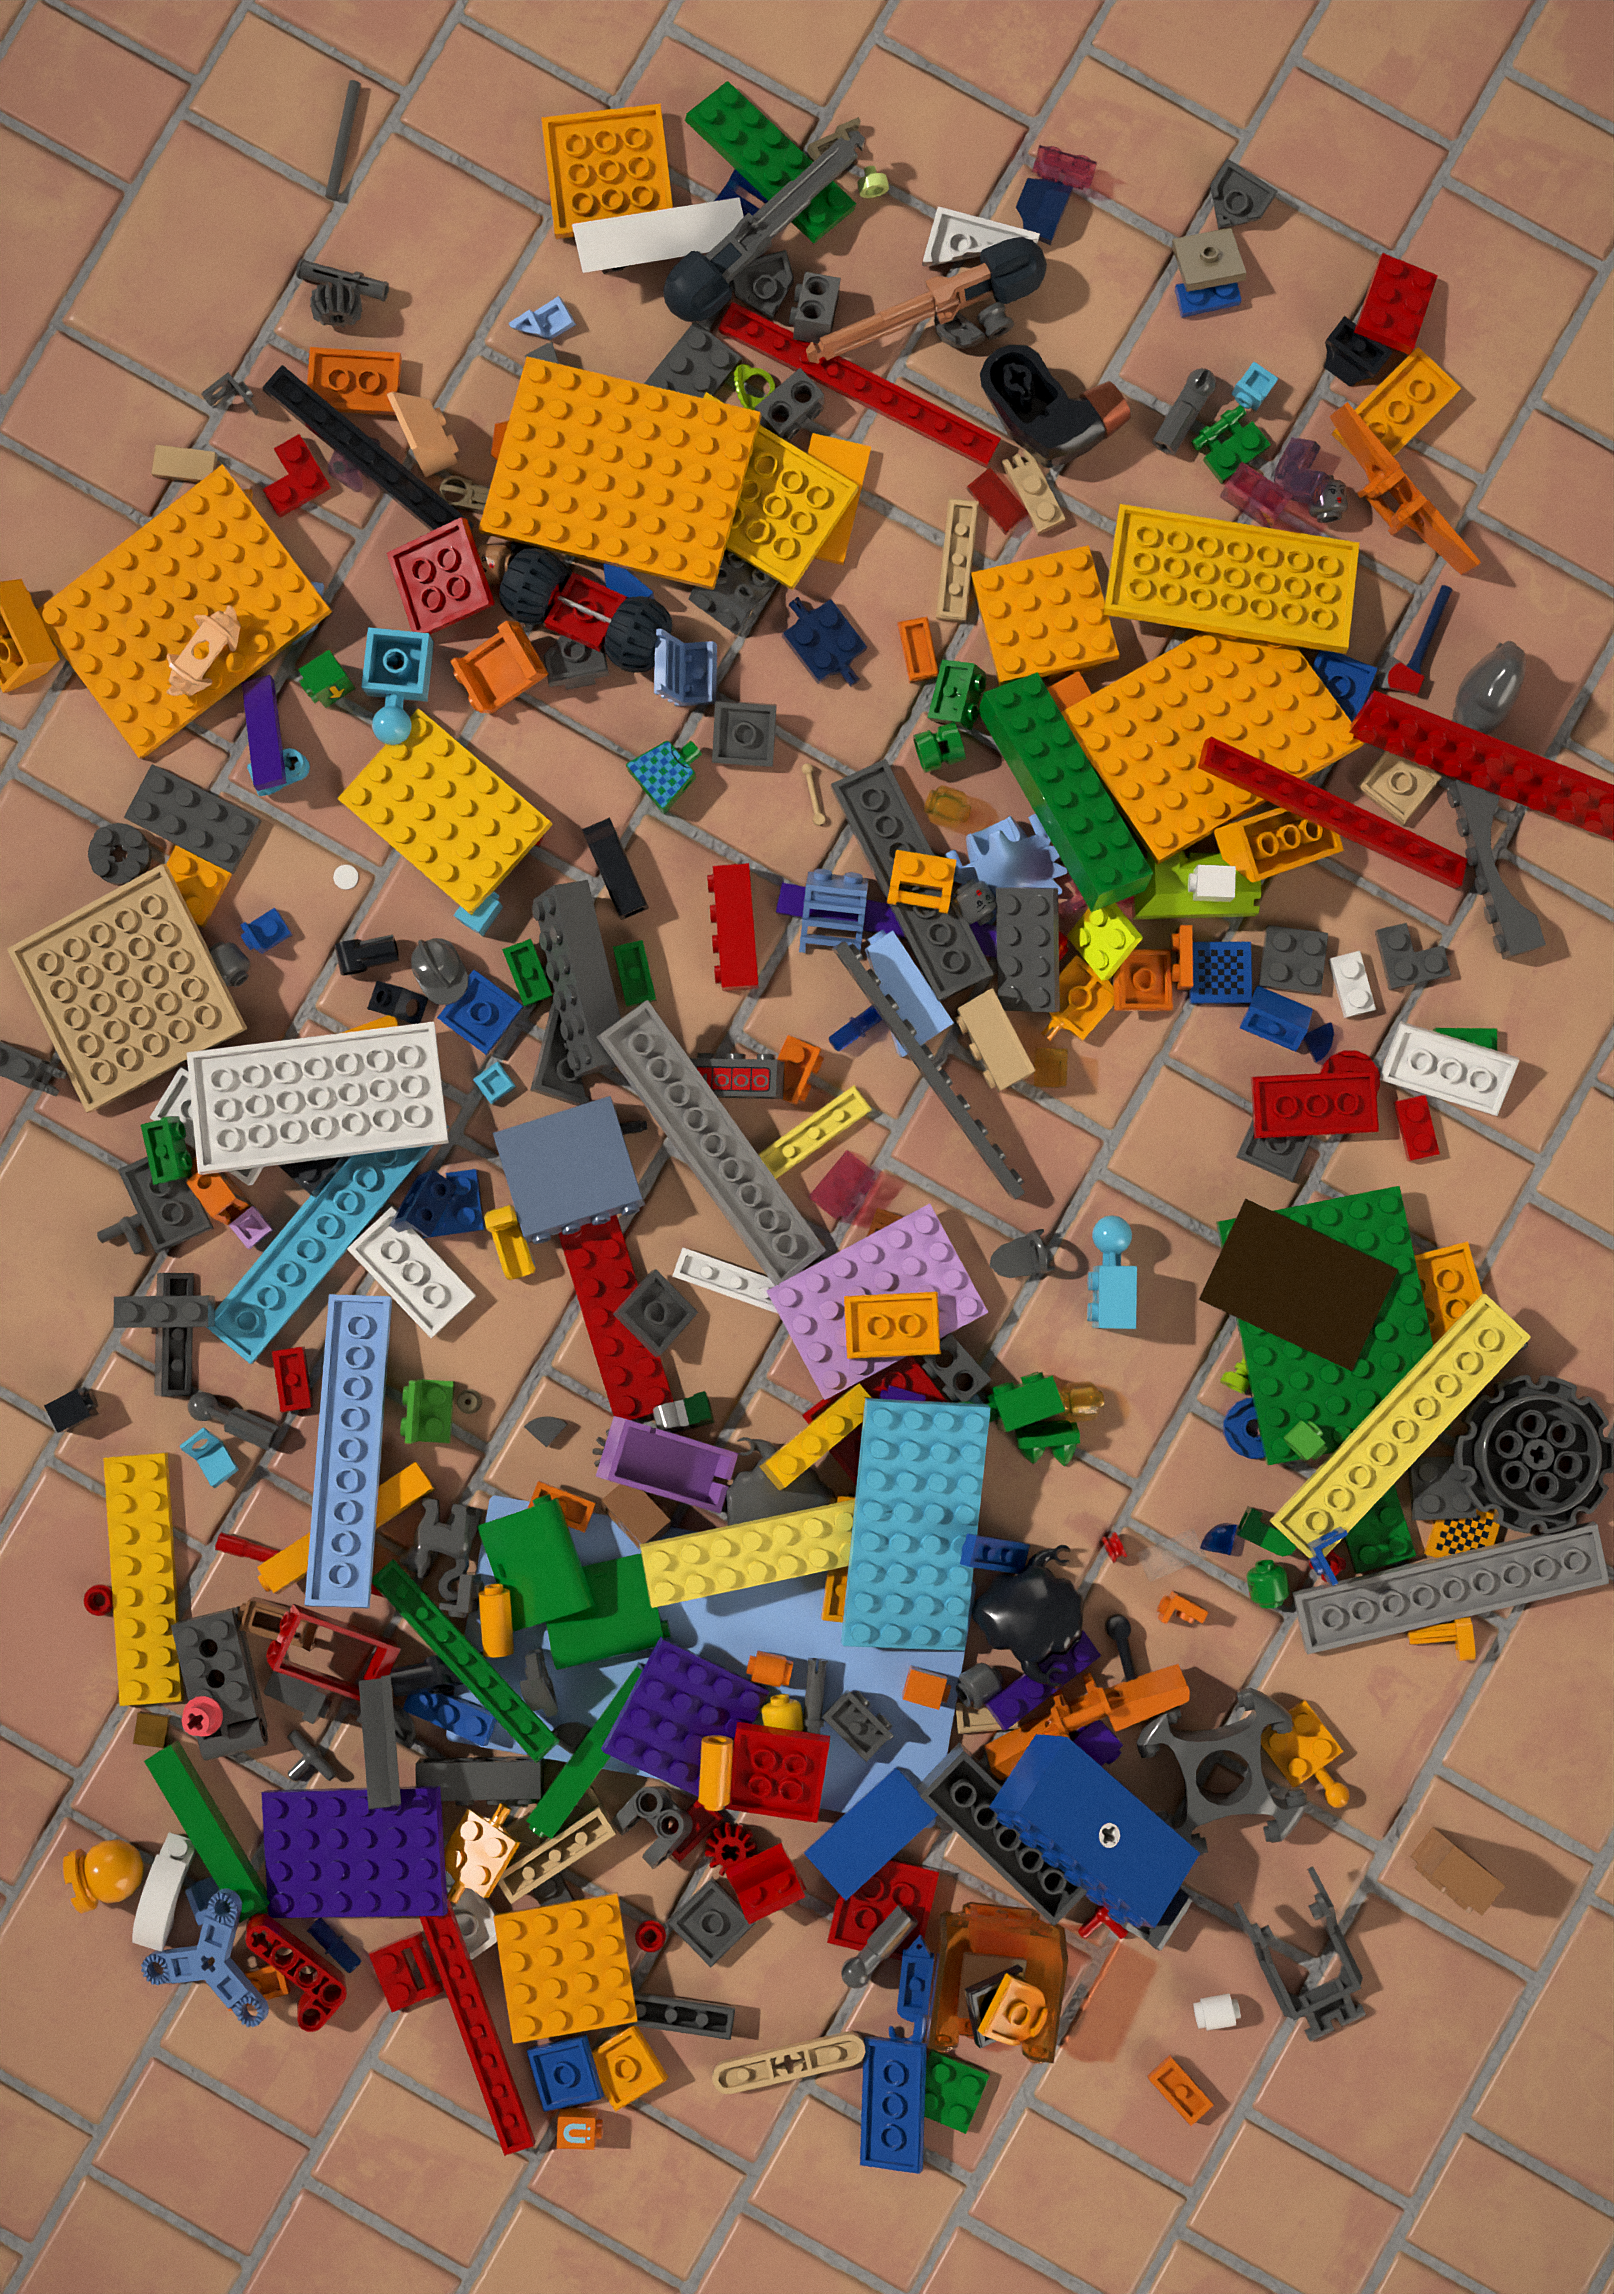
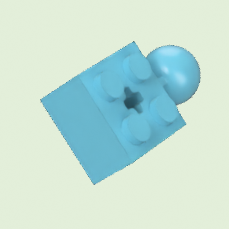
M368 627L361 688L367 696L386 698L385 707L375 714L372 721V729L376 738L384 744H399L404 742L410 735L411 720L409 715L403 710L404 700L428 702L434 641L429 633ZM399 660H402L403 666L395 670L392 666L398 665Z
M1105 1216L1095 1224L1092 1232L1095 1246L1103 1252L1102 1265L1093 1266V1272H1088L1087 1287L1088 1291H1093V1303L1087 1304V1321L1092 1322V1328L1136 1329L1137 1266H1121V1253L1128 1248L1132 1240L1131 1227L1119 1216Z

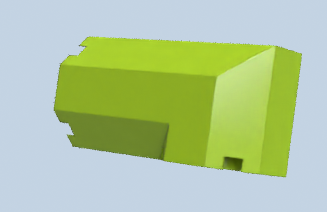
M1181 851L1157 865L1149 852H1147L1148 859L1146 861L1154 874L1146 890L1132 896L1133 919L1256 916L1259 913L1260 906H1254V899H1261V880L1252 883L1236 870L1235 898L1232 901H1193V892H1188L1189 873H1194L1197 865L1230 866L1222 859L1221 853L1190 852L1185 858V851Z

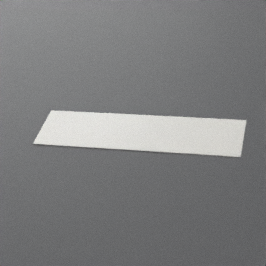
M732 198L572 224L582 272L586 273L684 257L691 251H698L701 254L708 253L735 228L744 216L740 198Z

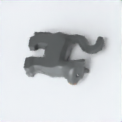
M423 1497L422 1505L426 1509L425 1515L415 1530L413 1546L401 1554L400 1563L406 1566L408 1570L418 1573V1578L427 1577L429 1574L432 1551L441 1552L455 1558L456 1567L443 1574L439 1580L438 1587L444 1599L455 1602L457 1601L458 1592L451 1589V1584L460 1579V1574L467 1573L472 1542L478 1531L477 1526L480 1525L483 1509L469 1506L466 1508V1506L453 1504L451 1512L455 1515L452 1525L440 1523L439 1519L440 1500Z

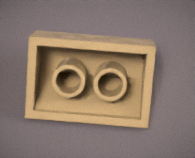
M993 988L957 1009L958 1016L954 1018L962 1034L968 1033L972 1044L968 1045L976 1061L982 1060L986 1071L982 1073L990 1089L996 1087L997 1091L1000 1092L1030 1077L1035 1072Z

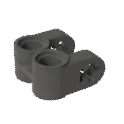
M660 1786L644 1787L638 1790L611 1821L614 1828L621 1835L631 1830L641 1818H645L654 1827L658 1838L642 1856L652 1869L660 1866L689 1836L693 1827L690 1814L684 1809H680L671 1799L668 1790ZM651 1794L657 1798L658 1803L655 1810H651L648 1806L647 1801ZM672 1816L677 1819L679 1824L676 1833L671 1832L668 1825Z

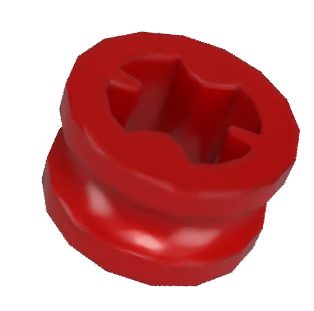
M1113 1532L1110 1538H1101L1112 1563H1116L1118 1557H1127L1116 1532Z

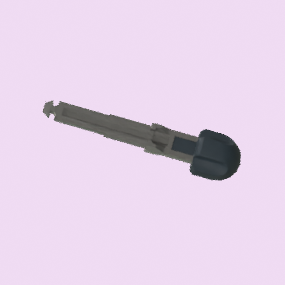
M859 131L848 132L849 140H844L840 137L794 181H790L753 216L750 213L745 215L735 228L708 254L704 256L698 251H691L675 265L666 278L663 289L664 300L670 312L681 320L694 322L706 320L722 308L732 296L729 283L753 260L763 255L772 247L771 240L808 207L813 198L858 158L854 150L858 147L863 151L865 138Z

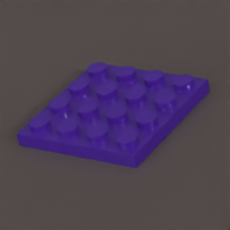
M660 1637L601 1750L605 1754L695 1796H699L702 1738L712 1735L726 1736L733 1739L734 1746L737 1722L753 1724L770 1691L766 1687Z

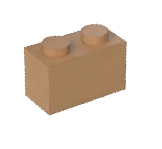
M619 1484L601 1500V1509L640 1550V1544L657 1541L670 1530L671 1520L669 1518L671 1514L660 1502L655 1504L650 1499L649 1492Z

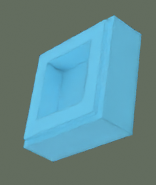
M498 1061L473 1079L491 1105L516 1088V1085Z

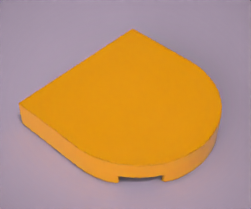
M1006 1973L977 2031L983 2036L1011 2046L1020 2045V2042L1031 2036L1035 2037L1043 2028L1048 2015L1043 1992L1034 1984Z

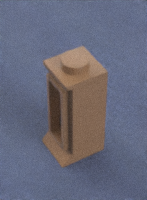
M253 1597L247 1603H242L237 1617V1621H241L239 1630L277 1640L281 1630L254 1623L256 1613L259 1611L282 1618L286 1611H290L291 1607ZM301 1619L300 1624H303L301 1635H294L290 1645L310 1652L317 1646L318 1641H315V1637L320 1625Z

